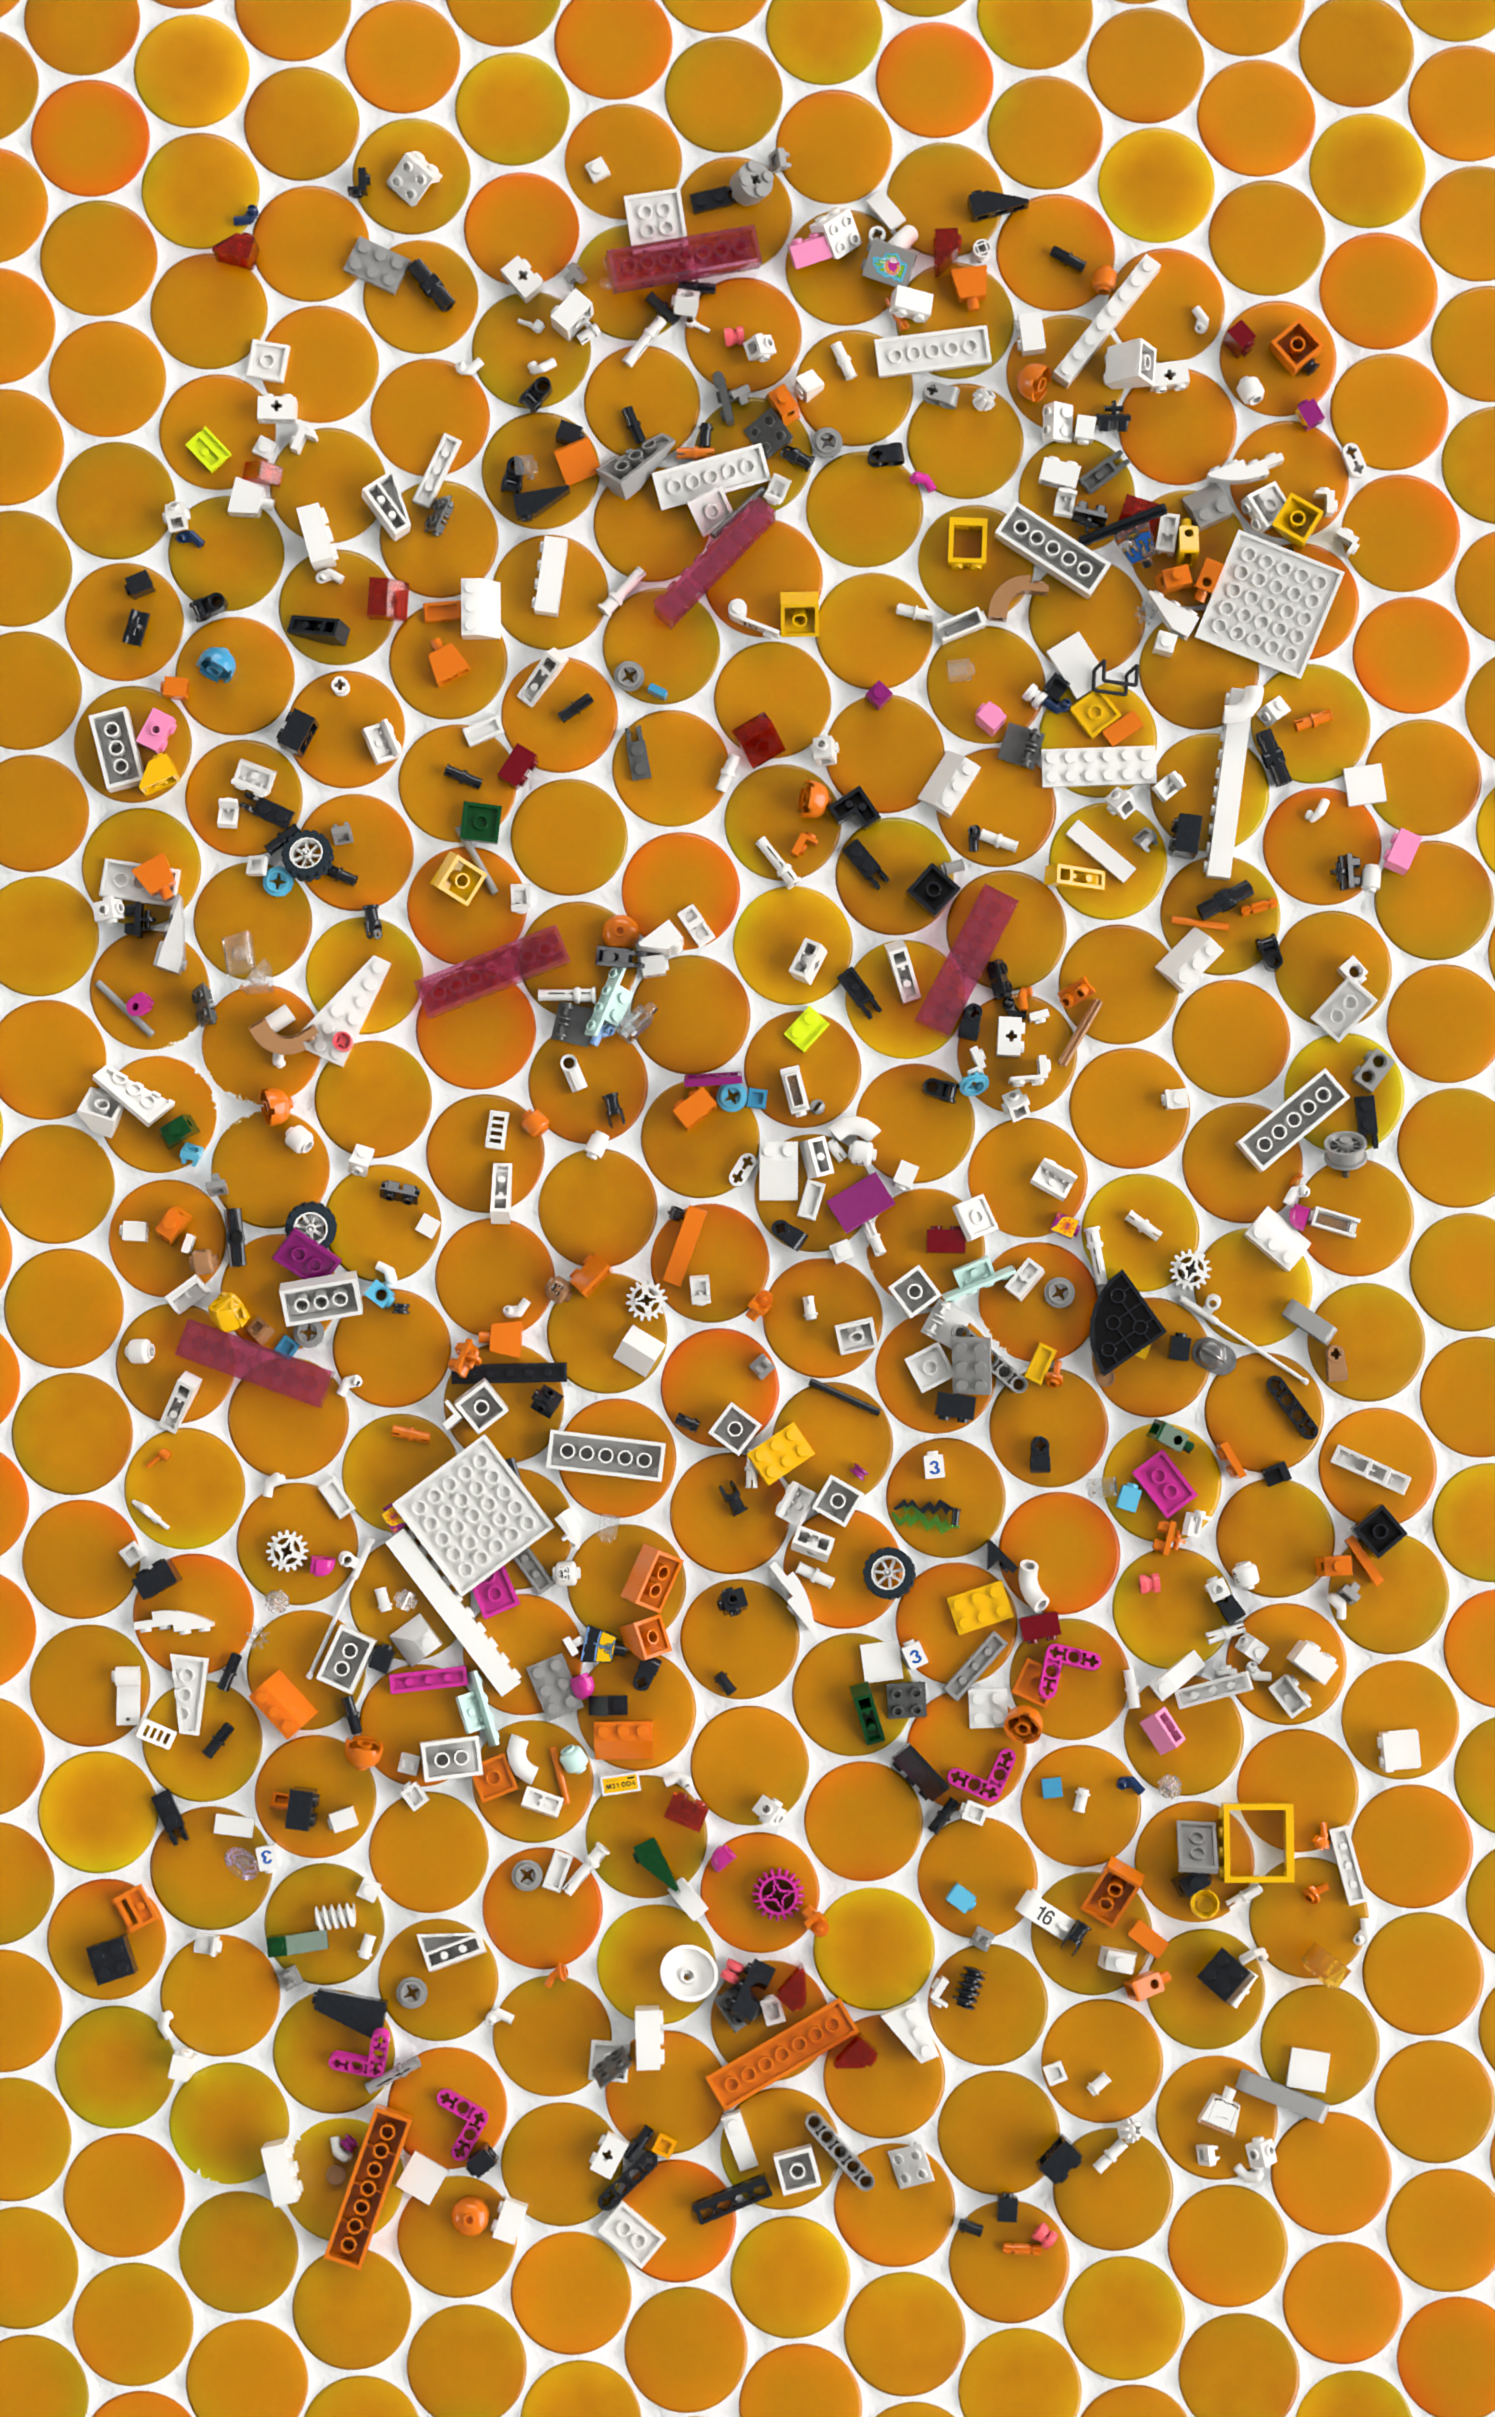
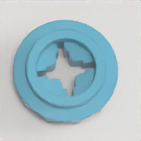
M280 866L270 868L266 876L263 877L264 889L268 894L275 897L285 896L291 891L294 884L290 873L287 872L286 868ZM280 874V879L286 883L280 884L277 890L276 884L270 881L277 880Z
M975 1072L972 1075L968 1073V1076L962 1077V1081L959 1083L960 1092L966 1096L979 1095L988 1088L989 1079L983 1072L979 1074Z
M740 1083L720 1086L717 1092V1102L723 1110L735 1112L745 1106L747 1092ZM728 1089L732 1094L740 1093L735 1097L736 1104L732 1100L724 1101L729 1096Z

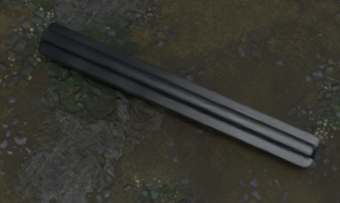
M1160 504L1079 536L1078 541L1084 546L1090 545L1166 515L1168 512L1165 504Z

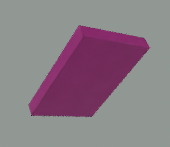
M740 1071L684 1076L685 1087L742 1083V1073Z
M876 1172L826 1201L846 1234L895 1205L894 1200Z
M295 1227L272 1256L273 1260L301 1279L332 1275L342 1261L340 1257Z

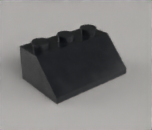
M909 1742L892 1757L894 1760L892 1765L899 1772L903 1770L907 1774L905 1779L912 1786L916 1784L919 1787L920 1791L918 1793L925 1801L930 1799L933 1802L950 1788Z

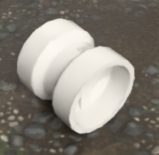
M979 239L974 243L972 257L976 262L985 263L989 260L992 251L990 242L985 239Z
M1033 683L1021 698L1029 701L1034 709H1038L1048 694L1044 691L1041 692L1038 686Z

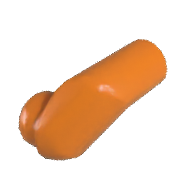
M1030 986L1021 987L1018 992L1019 1011L1028 1010L1027 997L1033 996L1032 987Z

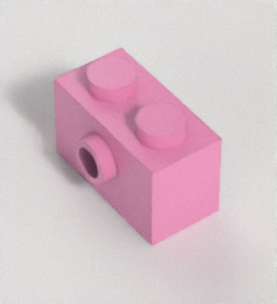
M811 233L809 238L803 240L802 237L791 240V244L787 245L793 266L796 269L832 258L824 233Z
M989 701L987 704L983 703L976 710L975 723L992 737L1004 724L1007 716L997 705Z
M153 707L136 742L146 749L159 754L166 749L168 744L166 740L170 734L174 733L177 724H175L176 720Z
M1403 828L1398 833L1394 832L1390 840L1392 844L1391 849H1387L1383 856L1385 860L1383 867L1404 876L1411 865L1422 837Z
M1165 1707L1149 1714L1140 1722V1725L1160 1755L1177 1748L1186 1740Z

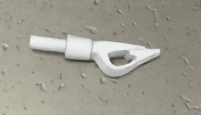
M132 1500L136 1508L155 1524H160L166 1530L170 1528L168 1524L161 1520L162 1517L157 1515L149 1506L137 1500Z

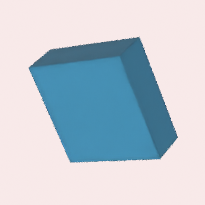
M650 683L648 693L665 701L668 691Z
M749 1088L746 1107L765 1110L768 1090Z
M284 1334L274 1351L290 1361L301 1345Z
M1061 1777L1041 1779L1044 1799L1063 1797Z

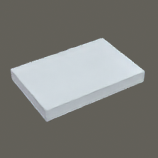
M1078 631L1046 652L1061 677L1070 683L1069 689L1076 700L1092 691V670L1099 664ZM1102 667L1096 671L1095 688L1104 684L1102 681Z
M1349 975L1310 1018L1340 1043L1378 1000Z
M623 2200L618 2203L596 2230L640 2269L644 2267L666 2240L662 2233Z

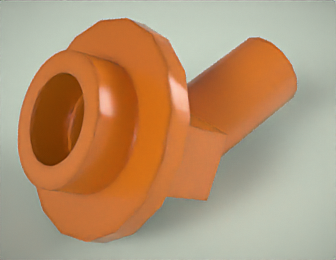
M1060 1360L1054 1361L1052 1373L1047 1372L1044 1378L1049 1387L1057 1388L1063 1384V1375H1060L1062 1365Z
M1326 1822L1320 1823V1835L1312 1838V1841L1315 1842L1313 1846L1322 1851L1325 1848L1329 1849L1331 1843L1328 1840V1826Z
M1327 1882L1317 1887L1309 1885L1303 1890V1897L1306 1902L1316 1905L1320 1901L1319 1894L1330 1890V1886Z
M558 1963L555 1970L549 1974L544 1985L551 1988L556 1978L565 1982L566 1977H568L566 1965L563 1966L562 1963Z

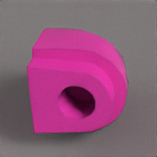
M144 992L136 993L127 1002L126 1010L132 1016H143L153 1009L154 1001Z
M1294 1204V1207H1291L1289 1219L1293 1227L1304 1231L1311 1208L1299 1204Z
M311 1555L310 1573L318 1577L326 1576L333 1570L336 1559L328 1556Z
M587 1672L570 1679L571 1688L578 1699L583 1700L592 1695L594 1681Z
M724 1844L723 1846H718L712 1853L711 1864L714 1870L719 1873L737 1856Z

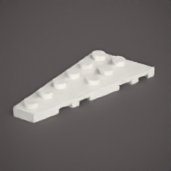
M373 955L306 1025L304 1029L314 1024L319 1032L316 1034L317 1037L311 1042H303L307 1051L341 1067L344 1066L350 1051H338L333 1045V1037L338 1032H347L352 1037L353 1043H355L392 965L390 962Z

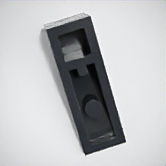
M976 190L968 196V205L974 223L1028 209L1029 200L992 191L982 192V190Z
M569 485L513 494L517 520L525 523L540 516L570 494Z
M292 615L287 633L327 645L345 646L351 629L340 619Z

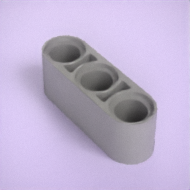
M1294 1299L1290 1300L1281 1314L1285 1319L1325 1346L1330 1343L1338 1331L1333 1325Z

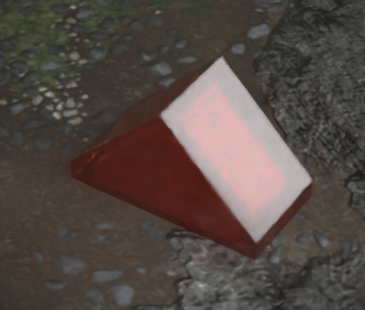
M264 460L245 462L243 479L252 483L280 487L283 468Z

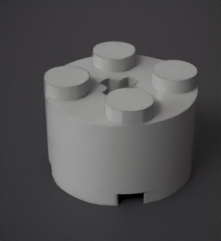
M755 160L745 163L730 179L729 186L732 189L733 198L744 206L758 204L771 192L774 175L764 165Z

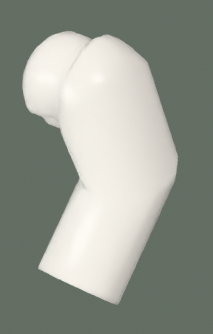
M1198 305L1192 310V313L1197 318L1195 331L1203 334L1208 328L1209 318Z
M477 357L471 364L458 361L455 364V368L460 375L471 376L484 363Z
M550 358L538 365L536 361H532L527 367L530 370L529 372L535 375L556 367L557 363L554 358Z
M1322 798L1315 812L1308 810L1304 818L1311 823L1315 822L1325 814L1330 801Z
M273 1053V1065H276L277 1068H283L286 1064L284 1055Z
M1306 1185L1291 1187L1283 1203L1291 1207L1295 1198L1309 1196L1310 1189Z
M523 1297L516 1306L506 1305L503 1308V1313L508 1318L521 1317L531 1302Z
M359 1375L344 1377L336 1393L345 1397L349 1388L362 1385V1378Z
M1329 1593L1327 1601L1337 1609V1619H1346V1600L1337 1593Z
M1255 1661L1247 1663L1246 1671L1249 1672L1252 1680L1271 1681V1672L1261 1671Z
M676 1772L663 1778L666 1787L675 1783L684 1789L692 1787V1779L682 1772Z
M1369 1918L1359 1919L1361 1929L1353 1938V1942L1357 1946L1364 1945L1372 1935Z
M1261 1947L1251 1949L1238 1958L1241 1964L1245 1965L1257 1957L1259 1961L1263 1962L1268 1958V1954L1266 1953L1267 1950Z
M340 2136L330 2137L332 2154L341 2162L351 2160L353 2153H350L348 2150L345 2151L341 2147Z
M1241 2163L1233 2168L1244 2182L1258 2183L1263 2177V2172L1260 2169L1247 2171Z

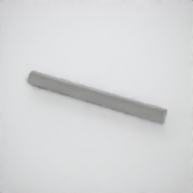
M461 825L455 828L459 837ZM461 840L475 866L487 874L484 882L491 894L494 895L499 892L471 841Z
M101 980L97 981L95 986L149 1037L154 1035L155 1031L140 1017L132 1016L127 1012L126 1004Z

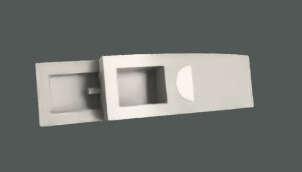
M1273 452L1266 455L1265 459L1258 461V459L1247 463L1248 466H1246L1244 460L1238 461L1235 459L1228 462L1225 467L1220 468V466L1210 469L1206 479L1208 482L1226 485L1256 482L1266 479L1269 475L1268 469L1281 465L1284 457L1282 453L1276 454Z
M775 1561L769 1565L771 1569L768 1572L775 1580L780 1579L783 1583L780 1587L787 1595L790 1593L792 1595L787 1600L789 1604L786 1607L793 1615L797 1613L801 1618L798 1622L805 1631L807 1629L813 1631L812 1609L801 1582L793 1571L786 1576Z
M178 1610L153 1611V1619L134 1622V1630L140 1629V1633L150 1632L152 1627H159V1630L171 1629L173 1624L174 1632L179 1631L180 1635L190 1634L191 1629H198L199 1632L210 1631V1627L215 1626L214 1621L204 1616Z

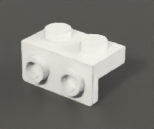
M1056 401L1044 405L1042 412V441L1045 443L1050 441L1071 443L1073 405Z
M383 719L380 723L361 730L376 765L394 760L402 753L401 745L396 740L393 726L388 722V719Z
M240 759L231 784H234L237 789H247L253 791V794L258 797H264L271 793L277 772Z
M1044 1158L1030 1183L1063 1202L1078 1176L1073 1174L1072 1171L1059 1166L1055 1161Z
M792 1481L787 1486L782 1501L778 1503L775 1515L796 1527L801 1526L818 1494Z
M1284 1674L1267 1688L1289 1717L1293 1719L1304 1709L1312 1706L1309 1702L1311 1698L1305 1690L1300 1691L1297 1687L1299 1682L1293 1675Z

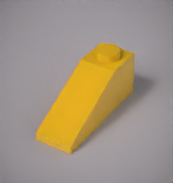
M1064 864L1045 866L1044 885L1104 890L1106 871Z

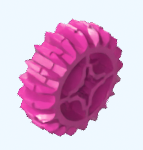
M771 1868L770 1876L763 1872L765 1879L763 1880L761 1877H758L757 1880L761 1884L753 1885L754 1888L758 1889V1891L752 1892L753 1896H758V1898L753 1899V1903L760 1902L756 1909H764L761 1913L762 1916L768 1912L769 1920L772 1919L773 1915H776V1921H779V1915L783 1916V1920H787L786 1913L793 1917L794 1914L791 1910L794 1909L796 1912H799L796 1904L803 1905V1901L798 1898H803L804 1893H798V1891L803 1890L804 1887L803 1885L797 1886L801 1881L799 1878L795 1881L792 1880L795 1877V1873H792L790 1877L787 1876L788 1869H785L784 1874H781V1868H778V1874H774V1870ZM777 1879L786 1880L792 1887H780ZM769 1881H772V1891L762 1896L764 1886ZM775 1885L779 1892L784 1893V1895H781V1904L777 1896L773 1897V1893L775 1894L776 1890ZM795 1893L792 1903L785 1908L784 1898ZM764 1901H775L778 1904L779 1910L768 1907Z

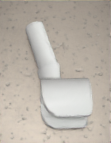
M688 316L690 319H693L691 323L684 321L688 328L696 327L706 333L710 331L709 328L697 322L695 317Z
M520 318L517 323L530 327L536 333H541L545 328L544 323L539 319L534 323Z

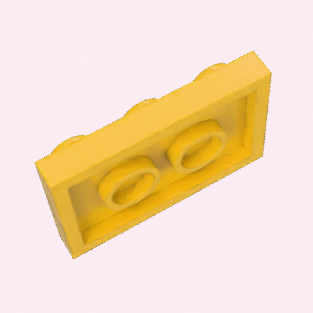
M793 1422L747 1453L746 1456L765 1484L769 1486L815 1453Z
M1002 1580L946 1598L958 1635L1014 1617Z

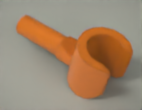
M166 1448L160 1450L157 1456L146 1464L147 1468L154 1465L160 1458L167 1461L172 1452Z

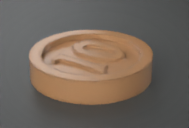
M1098 1371L1096 1381L1102 1387H1109L1115 1381V1374L1111 1371L1103 1377L1101 1372Z
M332 2165L327 2170L326 2178L329 2183L339 2185L345 2180L346 2171L340 2165Z

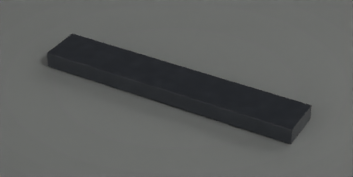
M567 1363L480 1364L479 1366L474 1365L473 1369L469 1370L466 1378H461L457 1372L451 1371L452 1384H476L484 1377L489 1383L567 1382Z

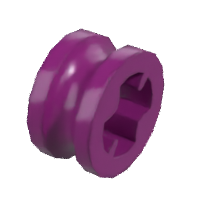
M855 1463V1467L850 1469V1471L863 1481L864 1476L869 1473Z
M348 2133L345 2135V2139L340 2140V2143L350 2153H353L354 2147L357 2148L359 2146L358 2142Z

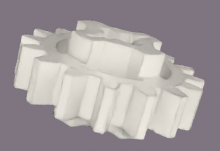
M1191 1249L1187 1250V1254L1184 1251H1180L1181 1257L1175 1255L1176 1262H1170L1174 1266L1173 1269L1169 1270V1272L1174 1273L1171 1280H1177L1176 1286L1182 1284V1290L1186 1286H1188L1189 1291L1193 1290V1286L1196 1289H1200V1283L1206 1284L1204 1278H1210L1207 1271H1210L1211 1268L1206 1266L1210 1261H1204L1205 1254L1199 1256L1198 1250L1194 1254H1192ZM1191 1257L1186 1264L1180 1262L1184 1258ZM1198 1261L1201 1263L1203 1270L1199 1269ZM1192 1264V1269L1195 1270V1272L1191 1273L1188 1276V1270H1186V1267H1190V1265ZM1178 1270L1182 1272V1279L1178 1275ZM1192 1277L1200 1278L1198 1281L1190 1283Z
M643 1280V1285L636 1282L637 1288L630 1287L632 1294L626 1295L630 1298L626 1305L632 1306L628 1311H635L633 1317L636 1318L640 1315L641 1321L644 1320V1317L651 1321V1316L658 1319L657 1313L663 1314L664 1312L661 1308L667 1307L663 1300L668 1298L662 1296L665 1290H659V1283L653 1286V1280L649 1284ZM649 1288L654 1289L658 1296H653L649 1293ZM642 1289L640 1297L634 1299L636 1293ZM646 1295H648L650 1299H656L649 1302V1306H646L645 1303L638 1301L643 1300ZM659 1303L658 1308L652 1312L651 1308L653 1305ZM635 1306H642L645 1313L638 1311Z
M289 1530L285 1531V1535L280 1531L278 1532L279 1537L272 1536L274 1542H268L267 1544L271 1547V1549L266 1550V1553H271L268 1560L274 1561L273 1567L279 1565V1571L283 1567H285L286 1572L290 1571V1567L295 1571L297 1570L296 1565L303 1566L304 1564L301 1560H307L308 1558L304 1555V1553L309 1552V1549H304V1546L308 1543L301 1541L302 1535L296 1537V1531L292 1535H290ZM288 1538L285 1544L278 1543L280 1540ZM296 1542L300 1547V1551H297L295 1547ZM290 1545L292 1554L286 1556L283 1548H287ZM275 1551H278V1552H279V1555H280V1559H279V1560L277 1559V1557H276V1555H275ZM290 1558H297L294 1563L287 1564Z

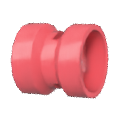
M737 326L735 329L730 327L724 328L726 347H732L735 343L739 346L743 345L745 342L743 326Z
M343 1031L336 1033L332 1040L334 1047L340 1052L350 1051L354 1044L352 1037Z
M1153 1573L1150 1577L1145 1574L1138 1576L1141 1594H1147L1151 1590L1154 1593L1161 1591L1158 1573Z
M728 1958L726 1968L722 1970L720 1977L737 1985L739 1975L743 1973L745 1966Z
M1041 2222L1031 2235V2238L1039 2241L1045 2250H1048L1058 2237V2234L1055 2231H1050L1044 2222Z

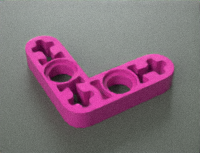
M1051 1644L1045 1651L1038 1686L1039 1696L1044 1700H1048L1056 1694L1062 1665L1095 1671L1101 1665L1100 1656L1094 1652L1060 1644ZM1056 1648V1652L1062 1654L1064 1653V1650H1066L1064 1660H1062L1063 1656L1057 1655L1054 1658L1053 1654L1050 1653V1651ZM1071 1652L1078 1655V1661L1075 1663L1068 1659V1655ZM1083 1655H1085L1084 1659L1090 1660L1091 1657H1093L1094 1661L1097 1662V1664H1094L1092 1667L1090 1666L1089 1662L1084 1661L1083 1665H1081L1080 1663L1083 1659ZM1049 1666L1054 1667L1056 1670V1675L1053 1677L1046 1674V1668ZM1048 1681H1054V1683L1051 1682L1049 1685V1690H1052V1692L1045 1695V1691L1042 1688L1047 1686Z
M1010 1748L1000 1750L987 1781L956 1767L948 1771L947 1779L952 1785L990 1802L996 1801L1000 1797L1015 1763L1016 1755ZM1010 1752L1012 1760H1007L1005 1766H1009L1008 1770L1002 1766H997L998 1762L1002 1764L1004 1761L1002 1754ZM997 1769H1001L1005 1773L1002 1780L994 1778V1772ZM958 1771L959 1776L964 1779L965 1775H968L969 1777L965 1780V1786H961L963 1781L958 1779L953 1782L951 1774H955ZM971 1779H976L979 1782V1787L976 1790H971L968 1787V1782ZM983 1783H986L984 1786L986 1789L991 1790L992 1787L995 1788L996 1796L992 1795L989 1798L988 1793L982 1791V1795L979 1794Z
M385 2028L374 2030L369 2056L336 2050L330 2055L329 2066L337 2071L372 2078L382 2076L386 2066L390 2042L389 2031ZM379 2036H381L383 2039L382 2043H378ZM379 2050L383 2052V2055L378 2056L373 2051ZM352 2062H360L362 2066L356 2067ZM375 2062L378 2063V2069H374Z
M444 2088L437 2095L438 2104L467 2121L451 2150V2155L455 2160L463 2161L468 2157L489 2118L488 2112L455 2091ZM446 2093H449V2098L453 2101L455 2097L458 2098V2100L455 2102L454 2108L450 2107L452 2105V2102H450L449 2100H447L446 2102L442 2101L443 2097L441 2096V2094L445 2095ZM460 2102H465L468 2105L467 2112H459L457 2105ZM475 2113H483L485 2120H480L477 2127L469 2124L470 2122L474 2124L476 2121ZM467 2129H472L475 2132V2137L471 2140L467 2139L464 2135ZM462 2139L467 2143L463 2150L465 2155L457 2156L455 2148L459 2149L463 2142L459 2140Z

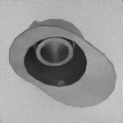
M1210 1337L1201 1338L1194 1344L1192 1349V1356L1195 1362L1214 1374L1226 1375L1235 1368L1237 1361L1234 1351L1216 1339Z

